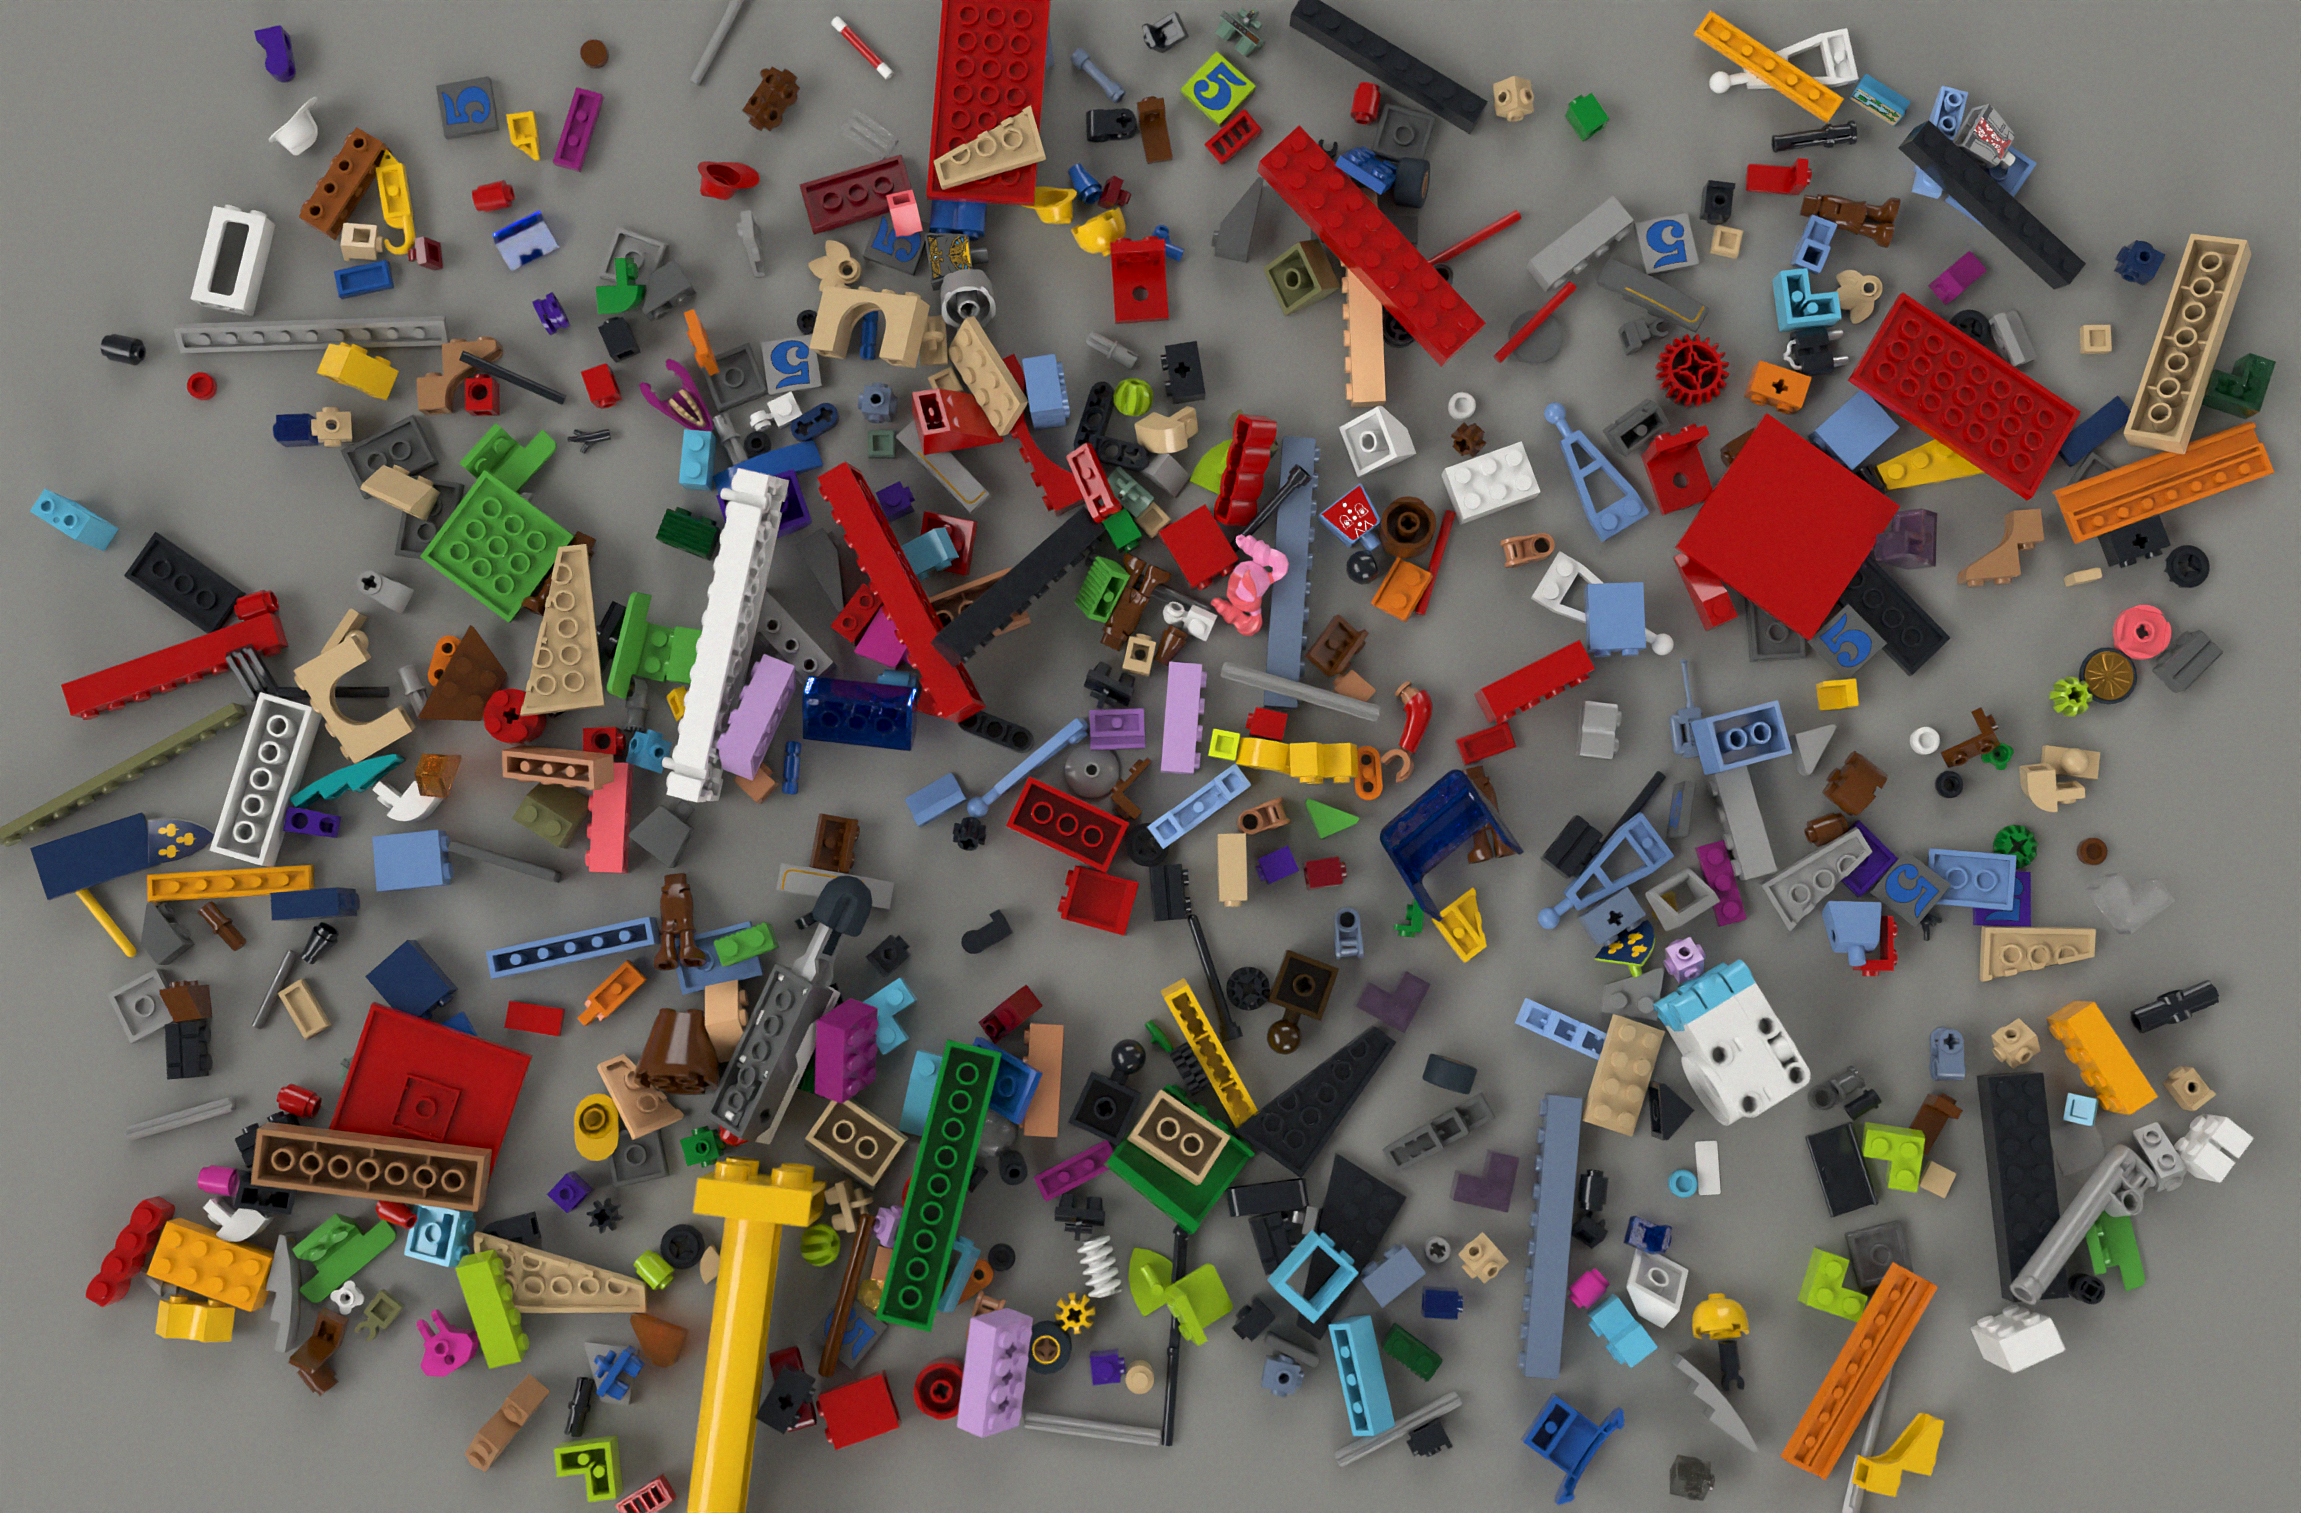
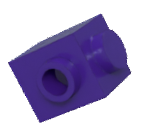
M900 481L875 492L890 523L914 512L911 503L915 501V498L909 486L903 488Z
M1118 1349L1092 1351L1090 1353L1093 1386L1121 1383V1374H1126L1125 1359L1124 1357H1119Z

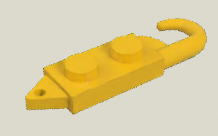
M385 150L380 166L376 167L383 216L386 223L392 228L404 229L405 242L400 247H393L389 240L385 239L384 244L389 252L395 255H403L408 253L409 249H413L416 238L408 180L403 163H399L388 150Z

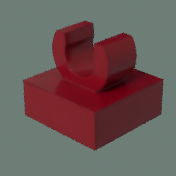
M1117 176L1106 180L1102 191L1103 194L1097 205L1108 209L1115 204L1122 207L1124 204H1128L1131 193L1121 189L1124 180Z
M424 236L415 238L416 248L408 250L409 261L417 260L418 265L434 271L443 269L440 242Z

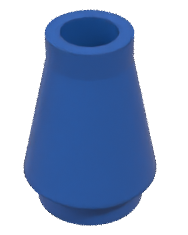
M1080 163L1073 165L1068 170V174L1077 192L1078 200L1085 205L1095 203L1103 194L1101 184Z

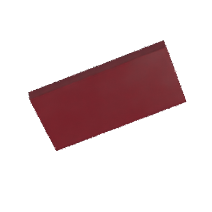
M902 154L799 184L814 235L889 213L886 195L912 189Z

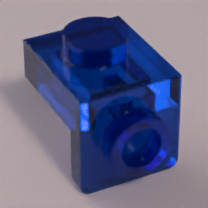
M1631 1216L1623 1243L1651 1255L1662 1254L1666 1252L1671 1244L1672 1237L1670 1234L1672 1227L1669 1225L1659 1226L1640 1217Z

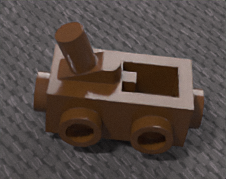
M771 67L770 70L768 68L761 70L760 75L763 80L742 110L750 118L748 123L759 131H762L763 128L771 131L773 128L778 127L782 123V114L786 108L792 106L798 98L797 92L800 87L795 83L798 78L787 69L780 71L774 67Z

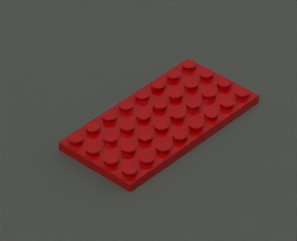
M942 0L926 192L928 200L1035 206L1038 162L942 190L934 160L962 144L970 143L981 133L989 132L1001 125V122L1007 118H1013L1022 113V110L1030 105L1040 136L1051 0Z
M1904 292L1897 296L1847 380L2025 500L2033 498L2081 411Z

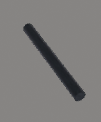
M463 350L459 361L560 405H563L566 395Z
M300 687L278 688L279 698H311L306 689L303 691ZM389 687L335 688V698L389 697L390 695Z
M1657 771L1601 842L1602 846L1618 828L1640 812L1665 780L1666 776L1663 773Z

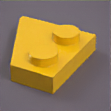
M1473 887L1436 914L1435 918L1430 919L1463 963H1466L1487 947L1481 926V915L1476 901V890Z

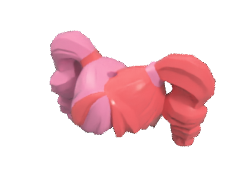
M1241 534L1236 536V543L1239 548L1243 549L1245 554L1253 557V561L1241 562L1230 575L1227 588V597L1230 599V602L1222 598H1214L1210 605L1215 607L1216 613L1223 616L1226 623H1233L1240 634L1243 636H1253L1261 631L1263 625L1261 614L1262 595L1270 584L1282 579L1288 573L1289 562L1285 554L1271 549L1269 544H1265L1263 540L1257 541L1251 535L1245 537ZM1265 566H1271L1273 571L1268 572Z

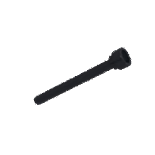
M1296 464L1289 471L1290 475L1287 477L1288 481L1238 535L1252 536L1296 488L1305 487L1311 481L1312 477L1300 465ZM1235 537L1230 545L1236 553L1240 548L1236 543Z
M1190 914L1187 918L1222 1023V1026H1220L1222 1032H1219L1222 1043L1242 1037L1243 1034L1240 1026H1237L1236 1021H1232L1198 916Z

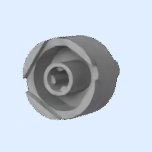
M963 269L949 273L944 277L940 288L941 311L944 321L948 325L950 324L958 331L965 318L975 316L982 329L987 327V323L991 319L993 320L995 316L996 305L993 285L986 274L978 269Z

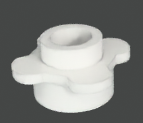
M346 1281L344 1287L331 1293V1300L339 1305L340 1313L344 1315L351 1313L353 1307L363 1304L365 1300L364 1295L353 1281ZM346 1295L350 1296L349 1300H346Z

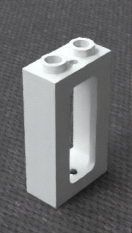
M225 205L224 208L213 206L191 300L203 307L253 317L275 229V224L267 218V214L256 210L245 213L241 212L240 208L231 205ZM227 222H236L248 225L249 231L234 292L230 296L212 293L210 291Z

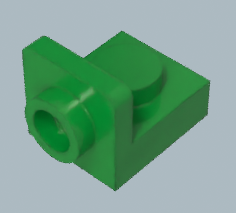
M1415 898L1412 899V904H1407L1405 920L1410 921L1409 926L1393 924V930L1399 931L1398 936L1415 938V933H1422L1424 911ZM1418 899L1424 909L1425 903L1422 899Z

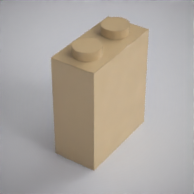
M1246 833L1217 835L1218 902H1224V907H1241V902L1247 901Z

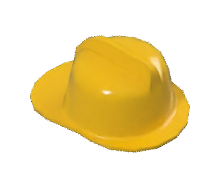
M1039 186L1036 187L1035 206H1021L1035 209L1040 220L1044 223L1066 224L1073 220L1072 200L1077 196V192L1074 189Z
M596 1093L588 1095L581 1100L575 1111L574 1136L576 1148L588 1160L599 1161L606 1159L614 1152L618 1145V1109L613 1099L605 1094Z

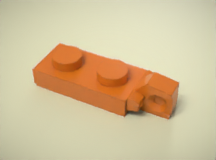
M630 960L625 961L587 997L588 1000L584 1003L587 1009L577 1019L584 1026H588L596 1018L603 1021L648 979Z

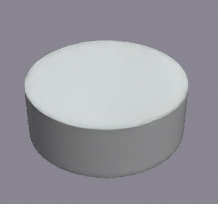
M1466 392L1456 393L1448 403L1449 414L1459 421L1469 419L1476 409L1474 398Z
M1930 727L1916 729L1910 737L1911 748L1921 755L1935 752L1940 744L1938 733Z

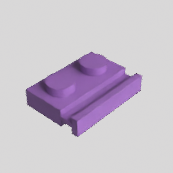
M1144 708L1089 710L1091 751L1145 749Z

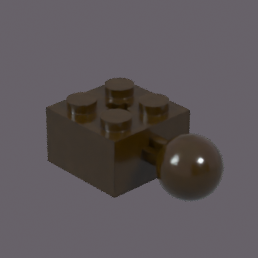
M1287 949L1285 950L1267 1000L1270 1003L1286 1008L1282 1019L1274 1022L1267 1032L1268 1045L1274 1052L1287 1055L1299 1048L1302 1041V1033L1298 1026L1301 1014L1321 1021L1340 968ZM1306 977L1310 988L1309 990L1304 989L1300 993L1296 982Z

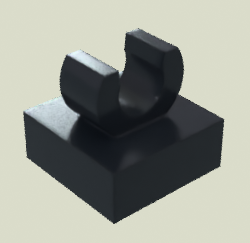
M1590 1210L1572 1225L1571 1235L1592 1249L1605 1239L1608 1231L1604 1229L1606 1220L1602 1219L1598 1223L1591 1220L1593 1211Z

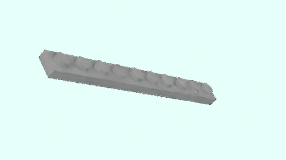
M446 316L176 324L174 327L180 353L327 349L329 343L340 345L341 342L349 345L355 344L362 348L438 346L450 343L451 340Z

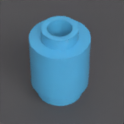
M884 669L883 674H878L877 690H881V696L902 699L915 697L917 675H911V672Z

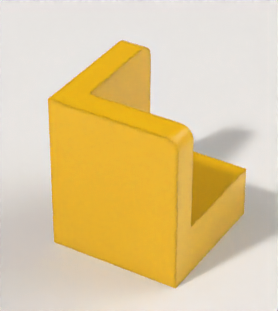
M1856 679L1823 681L1816 684L1818 709L1820 711L1850 709L1859 706Z

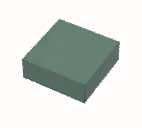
M868 430V458L896 459V431Z

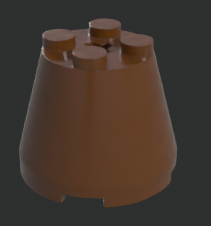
M671 1008L660 1009L635 1069L634 1083L645 1089L650 1088V1085H654L655 1088L664 1090V1093L677 1095L705 1094V1089L717 1090L720 1080L717 1054L705 1027L704 1011L688 1009L687 1013L676 1012V1010Z

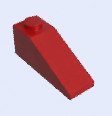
M1683 553L1673 557L1705 631L1738 617L1728 592L1719 578Z

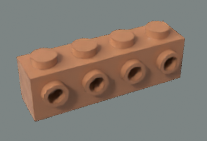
M519 745L502 750L503 777L518 779L519 782L539 781L544 785L563 784L564 787L581 786L586 787L587 790L603 789V785L614 782L613 754L532 745Z
M1030 1023V1029L1025 1028L1024 1045H1029V1055L1023 1056V1062L1043 1074L1022 1124H1019V1129H1024V1136L1058 1137L1065 1025Z

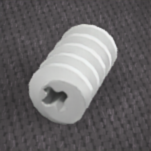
M1110 1235L1085 1240L1082 1242L1084 1246L1077 1250L1078 1253L1087 1255L1080 1261V1264L1089 1265V1268L1083 1271V1275L1092 1276V1279L1085 1283L1086 1286H1094L1095 1288L1088 1294L1089 1297H1104L1122 1291V1289H1116L1121 1284V1280L1119 1278H1112L1118 1273V1268L1109 1267L1116 1259L1113 1256H1106L1113 1251L1112 1246L1104 1245L1110 1240Z

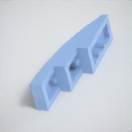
M1525 998L1515 1021L1517 1025L1598 1061L1607 1035L1596 1028Z

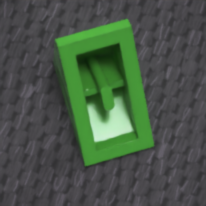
M1309 798L1305 802L1306 810L1320 840L1358 823L1359 817Z

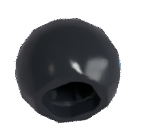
M1357 551L1347 561L1346 571L1349 578L1360 585L1373 582L1379 575L1374 556L1369 551Z

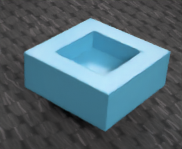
M2068 1093L2063 1120L2094 1126L2099 1098Z

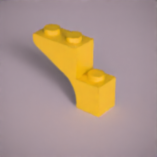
M1918 1413L1885 1453L1874 1457L1858 1455L1851 1483L1867 1491L1896 1497L1901 1483L1902 1470L1931 1476L1936 1463L1939 1442L1943 1435L1944 1420L1927 1413Z

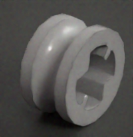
M1435 1235L1426 1240L1424 1251L1431 1261L1439 1263L1448 1258L1450 1246L1443 1237ZM1435 1242L1439 1246L1444 1245L1445 1247L1444 1250L1441 1249L1442 1254L1440 1256H1437L1435 1252L1430 1253L1429 1251L1430 1248L1433 1249L1432 1244Z

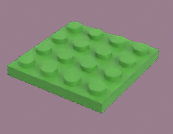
M484 470L420 557L508 623H511L523 608L521 606L523 599L527 596H532L553 568L558 547L569 546L576 536L488 470Z

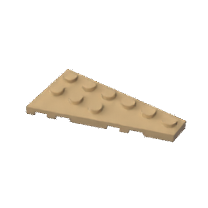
M586 544L558 547L549 595L545 603L543 621H541L532 660L533 665L526 686L525 700L520 712L521 716L605 707L588 546Z
M476 1231L473 1236L475 1253L495 1249L498 1258L502 1259L506 1283L511 1285L512 1301L514 1307L520 1313H646L648 1309L647 1283L645 1281Z

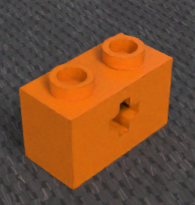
M1760 360L1752 369L1744 397L1751 399L1750 402L1759 406H1766L1767 404L1776 407V410L1780 413L1795 414L1803 406L1812 377ZM1774 385L1778 386L1777 391L1780 392L1779 394L1775 393L1776 388L1773 387Z

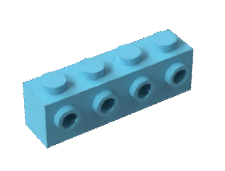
M1371 1315L1349 1316L1329 1324L1353 1436H1375L1394 1427L1395 1422Z

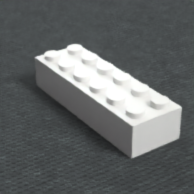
M259 693L209 851L261 866H275L285 834L283 829L287 808L294 806L289 798L298 793L320 724L321 713H316L312 707Z

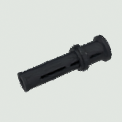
M1850 120L1847 124L1832 126L1830 123L1825 124L1822 129L1773 135L1771 141L1774 153H1777L1779 151L1820 145L1827 148H1833L1834 145L1843 143L1854 145L1857 142V127L1855 121Z

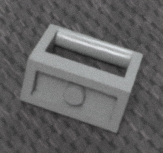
M1688 867L1645 893L1665 931L1685 924L1720 902L1716 893ZM1686 882L1696 900L1676 912L1660 896Z

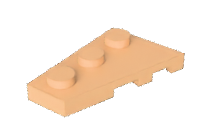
M625 1054L600 1063L597 1069L632 1139H637L683 1119L685 1115L679 1109H675L666 1100L667 1097L661 1091L658 1092L652 1085H650V1088L645 1089L634 1083L637 1066Z

